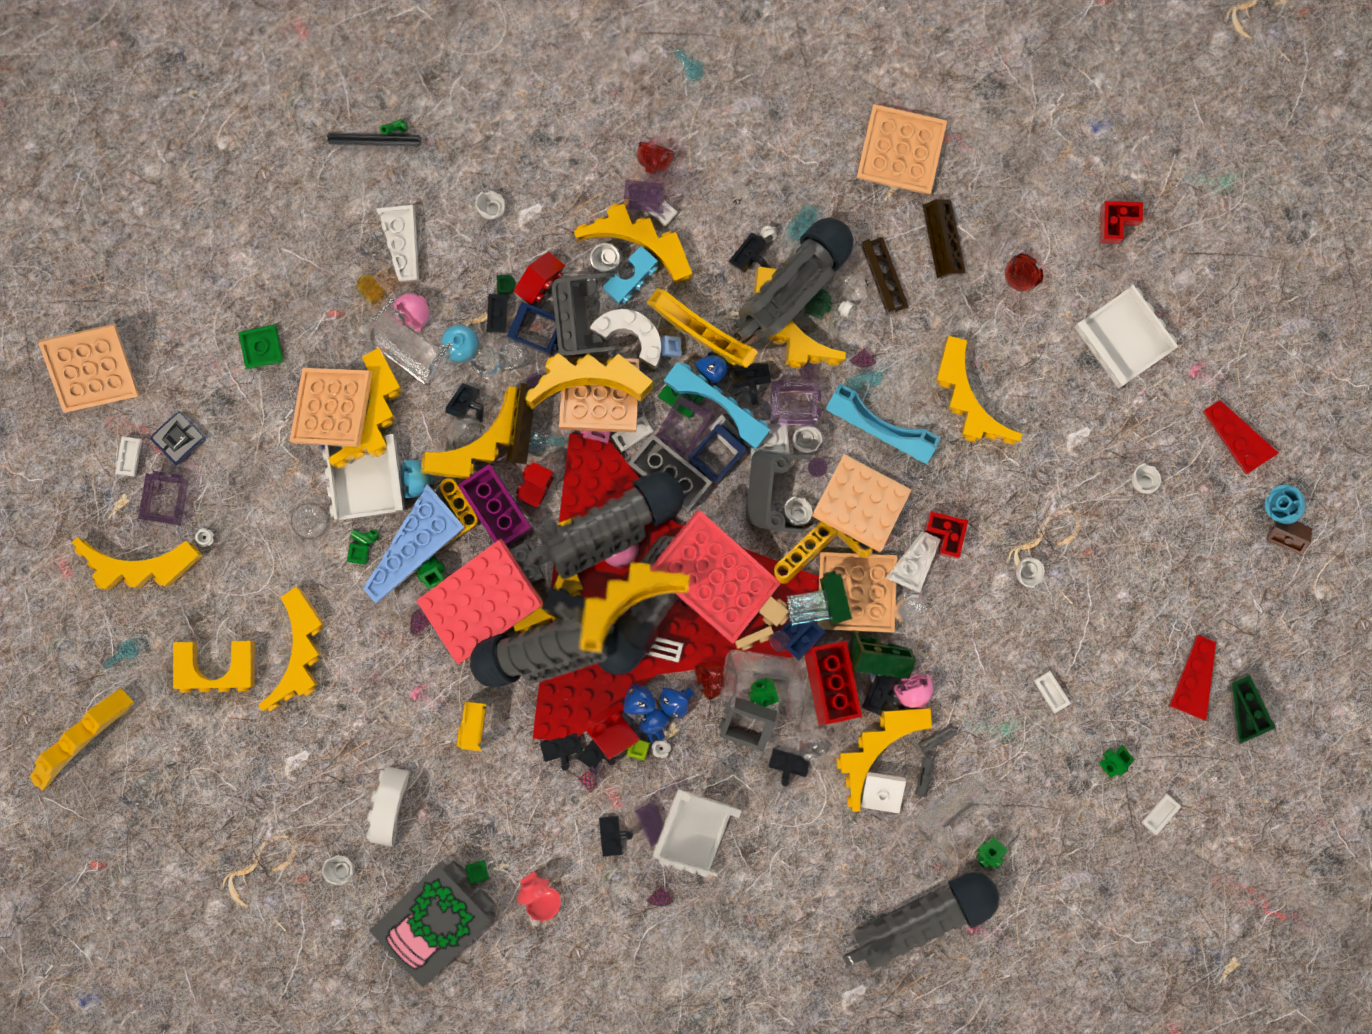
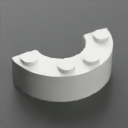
M629 309L612 310L600 316L591 325V332L600 335L606 341L612 335L619 332L633 334L641 343L640 361L657 369L661 359L659 333L654 324L643 314Z
M386 767L385 770H381L378 790L373 792L371 802L374 803L373 810L369 811L367 821L370 822V827L366 839H369L370 843L394 847L398 831L399 809L407 788L410 771L393 767Z

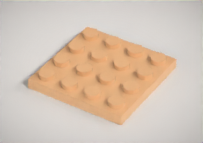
M873 104L856 179L930 195L947 121Z
M116 324L39 340L38 343L63 413L138 397L139 392Z
M564 356V358L574 366L578 359L581 358L575 356ZM594 357L604 366L606 365V362L610 359L603 357ZM624 358L638 370L640 369V359ZM583 385L564 389L561 391L559 430L636 432L638 400L623 391L606 386Z
M302 368L290 442L295 444L360 447L373 373L368 370Z
M844 454L812 517L881 552L911 489Z
M820 552L817 624L823 630L894 633L896 583L886 579V576L897 564V555L872 554L869 557L863 558L858 554ZM836 571V574L841 573L852 616L851 620L830 624L820 584L823 574Z

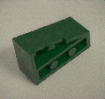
M853 631L848 644V650L855 671L876 674L878 676H892L897 679L910 678L916 663L912 649L891 642L883 644L877 642L876 637L871 636L868 639L859 636V632Z
M1246 673L1229 681L1237 742L1242 744L1275 729L1276 727L1251 676Z

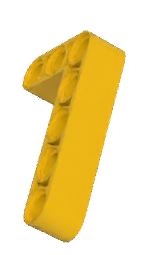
M450 478L444 479L441 482L440 490L457 516L456 518L465 529L444 547L475 529L479 524L478 516L459 489L458 483ZM448 483H453L454 490L447 493L445 486ZM458 499L464 500V507L461 509L455 507V502ZM468 515H473L475 518L472 525L465 523V518Z
M821 521L776 564L774 576L781 584L788 583L836 536L841 538L854 552L863 558L871 556L873 548L862 549L860 547L863 544L862 542ZM821 531H826L829 533L825 537L819 535ZM807 544H813L815 548L809 550L805 546ZM800 557L802 560L795 563L792 561V558ZM780 570H786L788 574L785 576H781L778 574V572Z

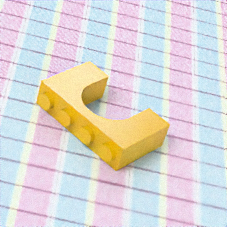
M231 641L230 669L222 678L217 680L208 679L200 672L197 662V642H173V689H179V693L191 692L192 688H199V692H211V688H218V692H230V688H237V692L249 691V687H255V641Z

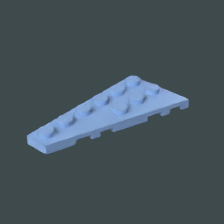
M428 484L392 540V544L383 555L378 567L374 570L363 588L376 604L465 529Z

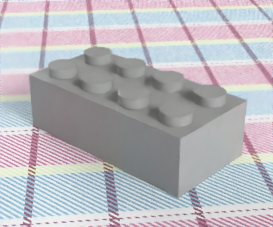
M653 434L628 463L642 477L653 472H665L674 476L682 486L684 501L681 509L687 514L712 485L709 479Z

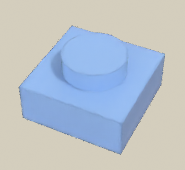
M662 336V356L676 358L682 356L681 337Z

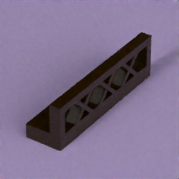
M936 199L923 204L937 278L965 274L966 271L952 201ZM942 205L946 206L947 213L943 211ZM946 224L950 226V232L947 230ZM950 242H951V243L953 244V246H954V251L952 250V248H951V246H950ZM954 260L957 263L958 270H955Z
M883 237L872 241L870 239L862 241L861 247L887 316L909 308ZM881 244L882 252L880 256L875 254L872 245ZM880 260L888 263L889 269L887 273L881 271ZM886 278L895 282L896 286L893 291L888 289L885 282ZM893 295L901 298L902 306L895 308L892 300Z
M520 383L516 386L506 462L525 465L528 458L534 409H530L525 401L526 393L531 388L526 387L527 384Z

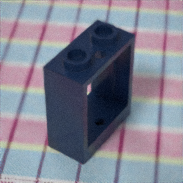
M521 302L507 338L551 357L552 352L556 353L558 349L556 329L547 349L522 339L518 335L528 312L556 323L555 315Z
M718 423L688 458L691 460L690 464L695 469H701L707 479L712 483H718L747 452L749 447L722 423ZM717 434L738 451L737 455L719 475L698 457Z

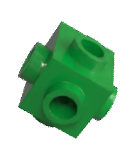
M432 556L418 568L417 577L429 590L445 580L444 571L446 569L441 560L438 561L435 556Z
M771 676L749 684L751 692H748L752 703L756 702L758 705L767 707L780 702Z
M1122 744L1114 750L1112 748L1106 750L1102 754L1103 758L1099 764L1110 778L1117 774L1120 777L1129 770L1128 767L1135 759Z
M993 837L988 843L984 841L978 847L977 862L984 869L988 868L990 871L993 867L998 869L1005 861L1003 857L1008 852V849Z

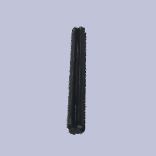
M329 133L327 141L331 145L421 146V136Z

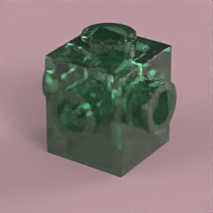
M820 289L807 303L804 313L822 320L825 312L829 313L833 302H830L832 296L829 295L828 291Z

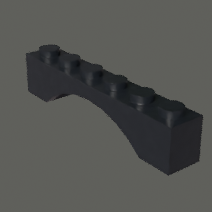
M551 588L542 606V609L548 615L563 619L555 611L558 603L562 602L570 609L579 607L585 611L586 598L579 594L572 596L569 591L563 588H559V590ZM620 614L613 622V625L621 631L626 642L632 648L647 654L650 653L659 634L654 628L655 625L646 620L642 623L630 614H626V616Z

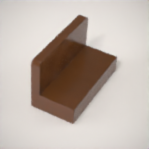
M1274 520V526L1267 534L1266 540L1302 556L1311 543L1312 528L1298 522L1282 524Z

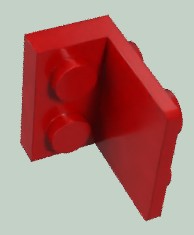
M621 702L590 719L586 732L608 759L614 758L639 742V737L622 718L624 705Z

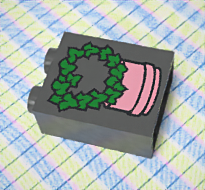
M443 860L439 862L369 930L422 988L496 917L491 912L496 906L495 902L482 889H479L474 894L464 884L469 875L454 860L448 866Z

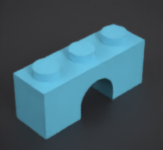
M642 246L628 259L629 264L635 269L634 276L624 280L615 274V277L610 278L602 287L603 291L619 306L622 303L626 304L632 298L631 293L635 289L639 290L645 284L644 279L648 275L652 276L658 269V261Z

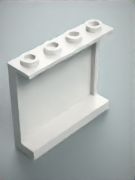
M1134 285L1074 326L1118 389L1178 347L1176 338L1165 329L1164 321L1157 318L1154 314L1153 306L1150 303H1146L1142 291Z
M394 434L384 437L387 443V450L384 455L372 457L369 452H366L364 457L357 460L354 458L348 461L349 464L340 469L338 467L334 468L328 458L339 452L344 446L325 445L323 458L327 460L328 466L325 468V475L330 482L327 492L329 498H332L330 514L335 520L406 511L397 440Z
M678 789L653 857L660 860L659 864L670 867L672 864L673 868L681 871L685 868V871L696 874V871H698L697 874L704 877L709 875L717 877L718 874L711 871L710 867L730 815L739 818L742 810Z

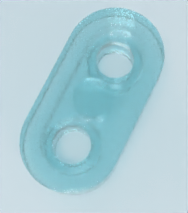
M806 205L800 209L788 225L787 234L789 238L799 241L808 228L816 222L818 213L813 206ZM805 214H810V215H811V218H810V219H806V218L804 217V215H805ZM797 228L800 230V233L794 234L793 230Z
M875 372L846 379V385L848 388L851 387L852 390L863 388L862 385L870 384V387L878 386L884 380L883 372Z

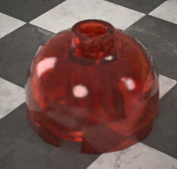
M639 141L637 160L645 168V172L655 175L656 171L663 172L671 166L675 156L673 150Z
M1019 253L1008 261L1004 274L1010 287L1020 292L1031 291L1043 281L1042 268L1038 269L1035 265L1037 261L1033 257L1025 253Z
M715 660L703 661L695 666L698 684L702 683L704 689L701 691L708 700L719 697L727 690L730 673L726 667H723L722 664Z

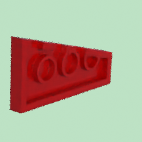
M1221 400L1202 411L1245 475L1279 453Z
M1196 635L1168 705L1203 721H1206L1216 649L1215 641Z

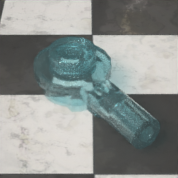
M677 48L674 54L684 64L687 78L692 81L701 79L704 74L702 65L698 62L690 61L681 49Z
M531 432L529 446L533 448L540 447L542 444L563 446L564 439L549 438V436L542 433Z
M132 640L122 642L117 650L118 653L103 663L104 667L108 669L121 659L135 658L139 652L138 645Z

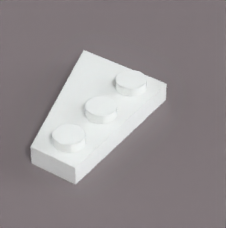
M921 532L886 576V579L920 593L941 539L926 532Z

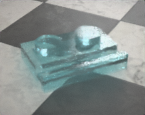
M825 590L787 596L791 625L810 622L811 620L830 619Z

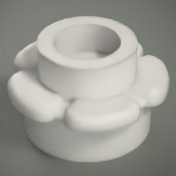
M766 226L761 230L759 236L767 243H770L778 237L776 233L777 228Z
M851 300L843 301L838 309L840 316L849 318L854 311L855 304L851 303Z
M202 528L196 533L195 541L201 547L210 546L214 541V534L211 530Z
M664 739L655 741L652 745L654 756L667 757L671 751L670 744Z

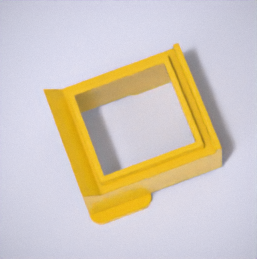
M464 701L456 747L465 750L482 751L478 744H481L485 715L483 706H486V704Z

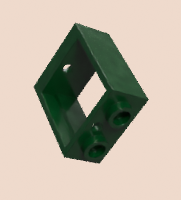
M836 571L824 573L823 578L820 579V584L830 624L851 620L852 616L841 573L836 574Z

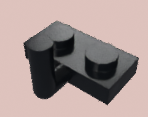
M751 232L728 262L743 273L747 271L754 261L761 267L771 268L767 261L759 255L768 243Z
M768 363L752 365L747 368L730 369L733 388L749 386L751 404L757 405L758 392L756 385L771 383Z
M462 383L446 406L445 413L463 419L469 409L472 408L476 410V422L482 423L484 406L475 402L480 394V389Z
M876 675L862 708L881 716L887 702L900 709H904L905 706L900 700L890 695L896 680L885 675Z
M577 733L540 743L544 761L547 762L560 758L563 771H567L570 768L568 755L582 752Z
M593 739L578 757L581 762L594 770L602 758L609 765L616 763V758L608 759Z
M773 748L768 767L783 771L781 784L786 787L789 785L790 774L806 777L811 758Z
M618 816L599 817L603 857L622 855L621 839L631 840L634 835L633 831H620Z

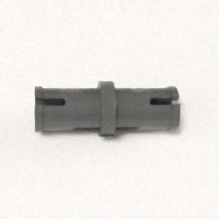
M950 724V726L940 732L932 733L933 736L919 742L920 748L928 745L922 749V752L926 754V752L936 746H942L943 742L957 736L956 730L948 734L949 731L954 729L953 725Z
M922 757L920 773L917 774L918 783L915 795L927 797L929 783L933 778L931 774L935 759Z

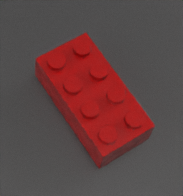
M847 640L812 647L804 657L818 725H828L862 717Z

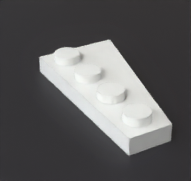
M404 205L376 208L387 238V245L391 251L392 261L399 282L419 281L415 206Z

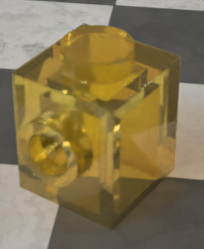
M369 273L361 276L357 280V285H355L373 306L387 294Z

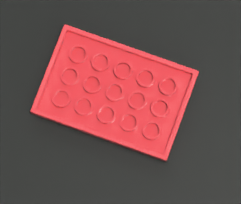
M700 510L693 514L650 568V571L655 572L662 571L665 573L690 575L688 593H674L731 643L736 641L781 584Z
M502 539L496 541L416 600L457 665L471 657L473 649L479 642L498 634H503L544 604Z

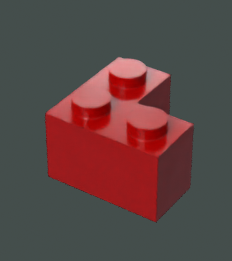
M1104 201L1100 206V244H1119L1123 240L1124 226H1138L1143 221V202Z
M549 251L527 267L514 292L529 305L534 304L536 301L539 303L546 295L544 293L545 290H548L556 279L562 278V271L566 265Z
M532 461L530 465H526L523 471L525 482L524 484H519L516 490V494H518L516 498L539 509L556 475L553 471Z
M932 511L928 513L924 532L942 536L938 555L954 559L960 558L969 520Z

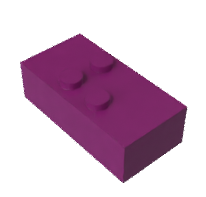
M490 464L458 484L459 489L494 543L502 539L508 548L534 531Z

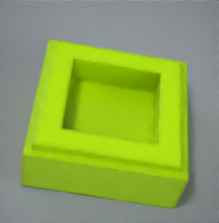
M639 739L638 743L628 748L626 756L645 761L650 742Z

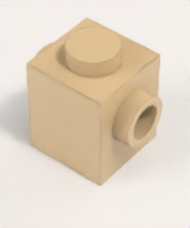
M770 597L759 610V613L764 616L762 620L769 626L773 624L775 626H778V624L783 625L789 618L786 615L789 612L786 609L788 605L780 599L776 601Z

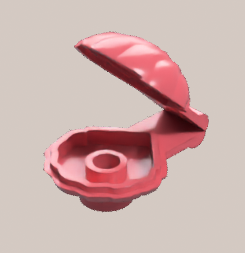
M535 871L521 879L522 884L517 896V902L526 904L527 913L534 920L546 921L554 918L561 905L559 892L549 888V881L545 878H539Z

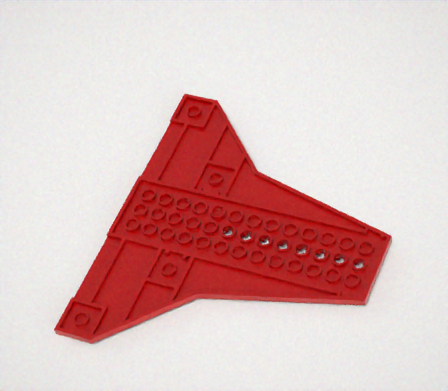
M569 433L559 523L577 515L582 517L588 514L589 509L593 507L600 508L605 505V501L611 498L616 500L623 496V492L633 488V481L639 477L610 440H608V443H604L598 440L583 438V435ZM672 519L656 527L652 523L645 525L646 536L638 543L639 552L633 563H640L659 536L676 537L684 526L675 523ZM743 548L774 576V568L779 561ZM603 560L578 573L583 586L580 595L588 599L598 598L606 600L608 581L620 580L627 582L630 574V565L618 568ZM554 564L551 588H554L559 576ZM780 570L778 574L781 576H785L788 574V572L786 570ZM801 570L788 583L780 584L770 597L776 601L780 599L788 605L786 609L789 612L786 615L789 618L783 625L778 624V626H775L773 624L771 626L773 634L770 635L771 639L760 643V640L752 642L753 647L744 651L742 648L737 649L735 642L731 643L690 606L687 604L682 606V602H679L678 597L656 630L659 632L657 636L659 638L683 643L679 662L646 654L638 666L626 674L616 675L608 673L596 663L539 682L532 738L565 742L568 739L575 740L586 731L590 719L618 702L622 703L631 684L638 683L644 685L659 674L794 657L773 636L794 616L793 613L798 608L817 624L819 576ZM757 613L736 641L770 627L762 620L764 616ZM549 619L550 623L547 625H550L552 622H554L553 619ZM659 641L654 643L655 645L678 650L679 647ZM652 648V649H651V652H655V653H659V654H663V655H667V656H671V657H675V658H676V655H677V654H675V653H671V652H667V651H663V650H659V649H655V648Z

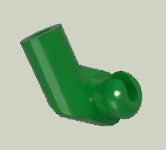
M398 119L381 125L380 131L382 134L392 133L397 130L403 133L407 130L408 125L404 120Z
M354 529L350 537L363 545H368L378 540L379 533L377 530L371 529L363 534Z

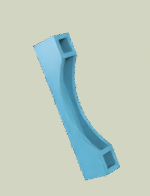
M677 362L665 377L664 383L679 394L700 395L719 404L734 420L740 439L756 451L770 433L769 425L761 419L759 421L752 417L754 414L748 409L744 408L742 410L737 406L738 402L730 396L728 399L723 396V391L717 386L713 385L711 387L706 383L708 380L700 374L696 376L692 373V368L684 362L682 364Z
M840 383L826 407V410L833 415L846 420L848 423L861 428L866 433L874 435L883 442L898 448V450L909 454L925 464L928 463L941 439L926 429H906L881 420L867 409L857 392Z

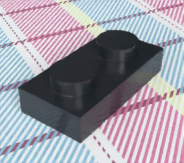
M488 294L487 333H506L507 294Z

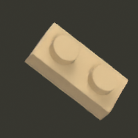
M771 626L735 641L737 649L742 648L744 651L753 647L752 642L760 640V643L771 639L770 635L773 634Z

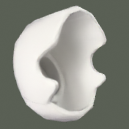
M491 190L487 193H479L475 200V206L483 218L496 219L505 211V200L502 195Z
M611 243L598 244L591 251L590 255L592 266L600 272L614 270L619 265L621 259L618 248Z
M809 424L798 427L792 438L794 447L803 453L817 451L823 442L821 432L815 426Z
M1146 463L1138 466L1132 474V485L1141 493L1151 494L1161 484L1159 472L1154 466H1148Z
M796 496L786 501L783 509L786 521L793 526L808 524L813 514L812 506L805 498H797Z
M1028 557L1018 563L1015 572L1018 581L1022 585L1035 588V585L1043 581L1045 570L1044 565L1037 558Z
M336 855L325 861L322 867V874L327 882L333 885H343L353 877L354 866L349 858Z

